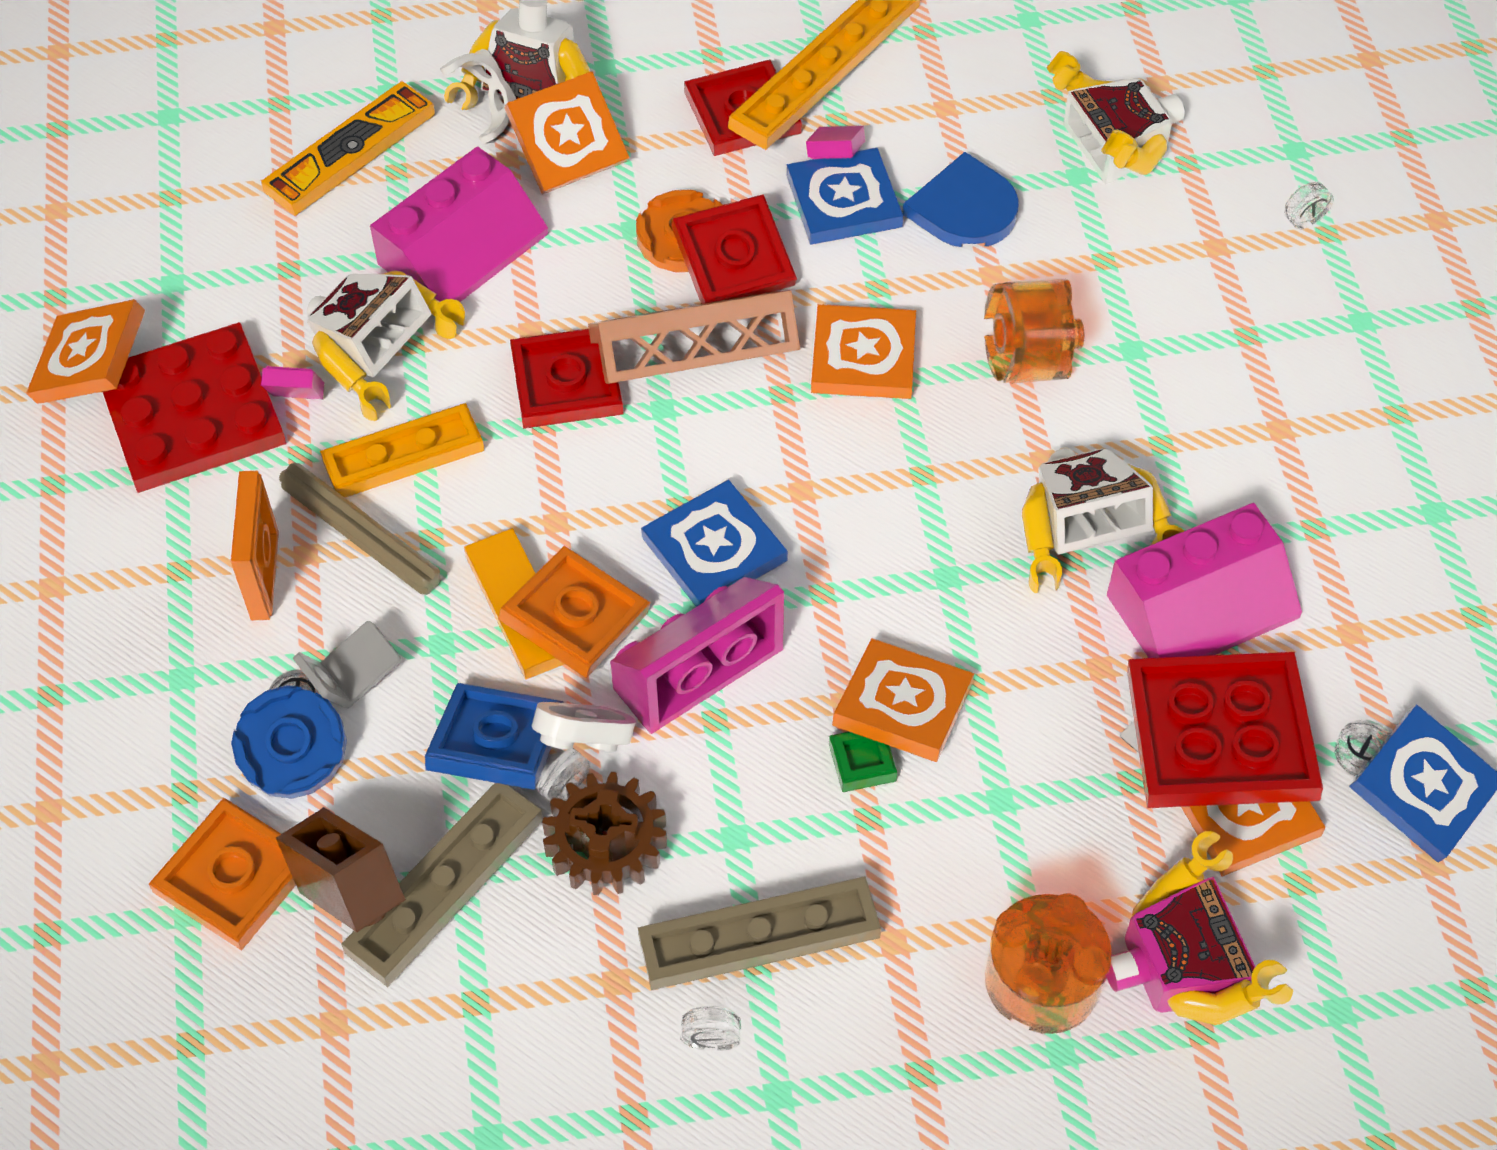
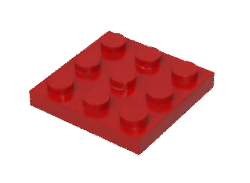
M240 322L128 357L117 389L102 391L137 493L287 444L269 394L261 386L262 376Z
M1295 652L1128 659L1127 676L1147 808L1321 800L1323 784Z

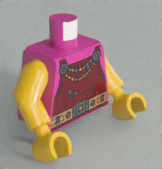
M1204 831L1198 834L1192 843L1193 858L1184 857L1156 880L1133 908L1132 917L1125 934V943L1128 950L1105 957L1103 965L1108 983L1113 991L1118 992L1143 984L1152 1007L1157 1012L1173 1011L1180 1017L1212 1025H1221L1257 1009L1260 1006V1000L1264 998L1273 1004H1285L1291 1000L1293 989L1287 984H1281L1273 989H1269L1268 986L1272 978L1283 975L1287 972V969L1275 960H1264L1255 967L1214 877L1204 880L1203 873L1207 869L1223 871L1233 861V853L1227 849L1220 852L1216 858L1212 860L1207 859L1208 848L1216 843L1221 836L1213 831Z

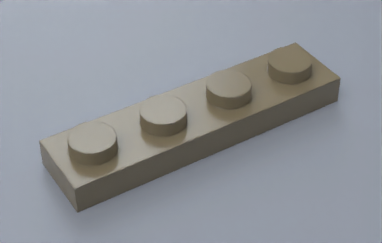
M494 783L402 879L399 885L405 901L388 911L385 917L378 923L364 927L358 932L353 931L341 943L344 953L382 984L389 987L540 825L543 820L542 810L510 786Z
M866 876L638 927V937L651 990L879 939L881 935V926Z

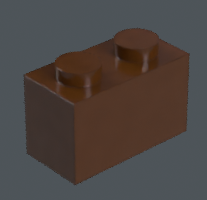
M325 807L276 837L299 893L355 932L378 923L385 917L388 911L405 901L383 843Z

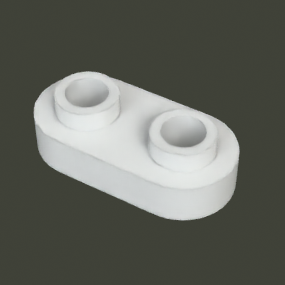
M540 702L536 707L532 728L541 734L540 741L554 748L569 750L573 748L574 743H585L594 749L615 752L618 745L630 744L636 720L626 713L603 706Z

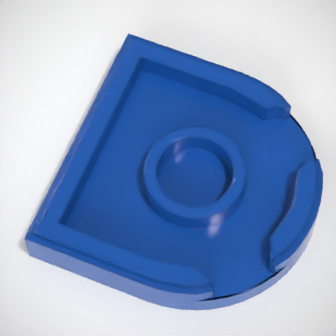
M964 152L905 201L902 214L949 245L962 247V243H985L984 246H992L1005 239L1013 230L1019 201L1014 187L1006 178Z

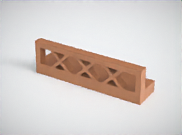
M791 290L588 323L591 343L599 344L606 384L800 350ZM781 313L785 342L767 344L753 333L765 315ZM752 318L747 327L737 321ZM726 322L740 332L741 336L730 351L721 353L705 340L717 323ZM705 326L699 336L688 329ZM678 330L694 343L682 360L672 361L658 351L657 348L668 332ZM657 334L651 344L641 338V336ZM631 339L646 350L634 368L616 371L612 341ZM748 339L757 345V347L742 349ZM700 348L711 354L695 357ZM652 356L662 362L646 366Z

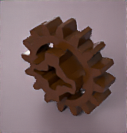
M610 772L606 783L598 784L597 778L593 773L587 774L586 778L587 787L579 789L575 784L569 782L566 784L568 798L566 801L554 797L551 799L550 807L553 816L544 817L542 820L544 835L547 836L543 839L546 857H553V871L557 876L570 871V886L576 890L586 880L591 882L593 895L599 896L605 883H612L617 894L624 893V879L631 877L633 881L641 885L645 882L643 866L656 869L660 866V852L658 850L667 848V831L663 829L666 827V814L664 809H656V794L653 790L639 795L638 779L632 778L625 786L618 785L617 772ZM623 808L629 810L633 814L627 813ZM576 852H583L588 858V860L581 857Z

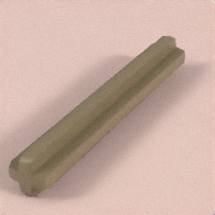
M291 463L286 470L281 471L279 481L284 491L418 593L423 595L430 594L439 585L442 578L437 566L300 463Z

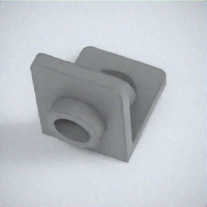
M366 621L321 662L300 652L293 657V660L323 698L349 709L401 662V656L378 627L371 621Z

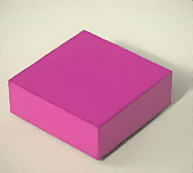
M864 126L818 127L806 141L807 156L811 157V159L852 158L865 143Z
M273 366L263 368L261 386L272 396L323 400L325 382L312 369Z

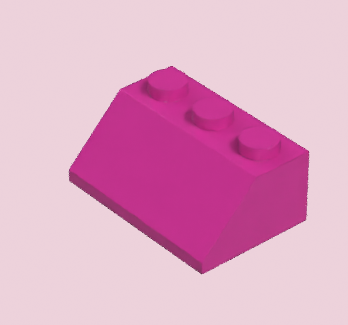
M479 146L472 149L370 225L378 265L387 272L401 271L411 276L414 280L437 294L434 299L439 302L445 299H454L461 302L549 234L547 225L512 171Z
M1254 502L1115 560L1106 595L1148 658L1216 655L1295 621L1302 614L1283 541Z
M746 577L729 587L722 586L717 588L706 598L704 603L686 614L680 613L672 616L662 625L659 631L643 641H634L624 646L617 653L616 657L610 660L614 691L646 730L653 734L783 650L784 591L778 584Z

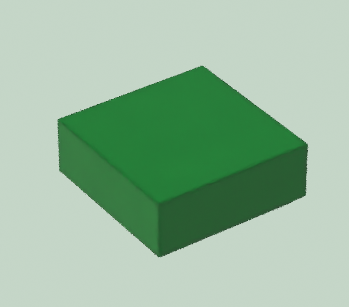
M852 732L829 735V748L842 793L897 781V769L889 745Z

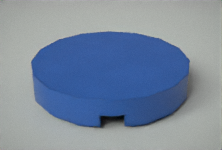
M289 685L267 690L250 701L240 714L241 718L237 723L236 731H233L231 745L235 764L248 782L269 796L288 799L313 794L330 782L343 763L347 744L343 721L329 700L323 698L318 693L303 690L302 687Z

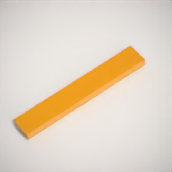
M921 0L855 1L729 116L728 129L767 150L920 6Z

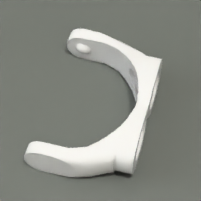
M481 49L475 53L464 54L450 60L440 68V71L444 76L455 72L459 67H463L489 85L488 96L491 124L488 130L479 136L481 143L484 144L493 140L504 131L509 122L504 107L506 103L516 100V97L510 86L503 79L501 70L493 56L486 49ZM482 66L491 73V76L484 71ZM497 89L501 91L504 103L500 100Z

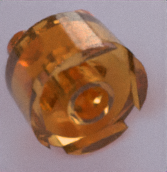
M1068 279L1014 281L993 284L986 299L984 319H993V335H985L984 339L988 364L993 377L997 381L1004 380L1003 383L1055 381L1071 377L1074 349H1081L1083 347L1085 333L1082 320L1073 316L1071 305L1072 288Z
M1070 893L1061 895L1040 894L1017 901L998 916L992 932L984 973L985 985L991 1002L998 1012L1011 1021L1013 1018L1024 1025L1030 1026L1029 1030L1037 1033L1055 1034L1079 1026L1087 1019L1098 1003L1106 982L1112 958L1108 933L1099 918L1087 908L1084 900L1077 895Z

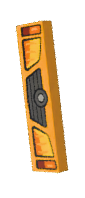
M400 81L261 180L264 193L296 216L435 115L433 103L405 82Z

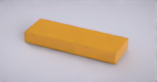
M466 403L321 450L320 454L333 489L346 498L483 452L484 445Z
M508 529L464 546L465 557L525 680L564 665V663L498 620L501 607L536 574L514 529Z

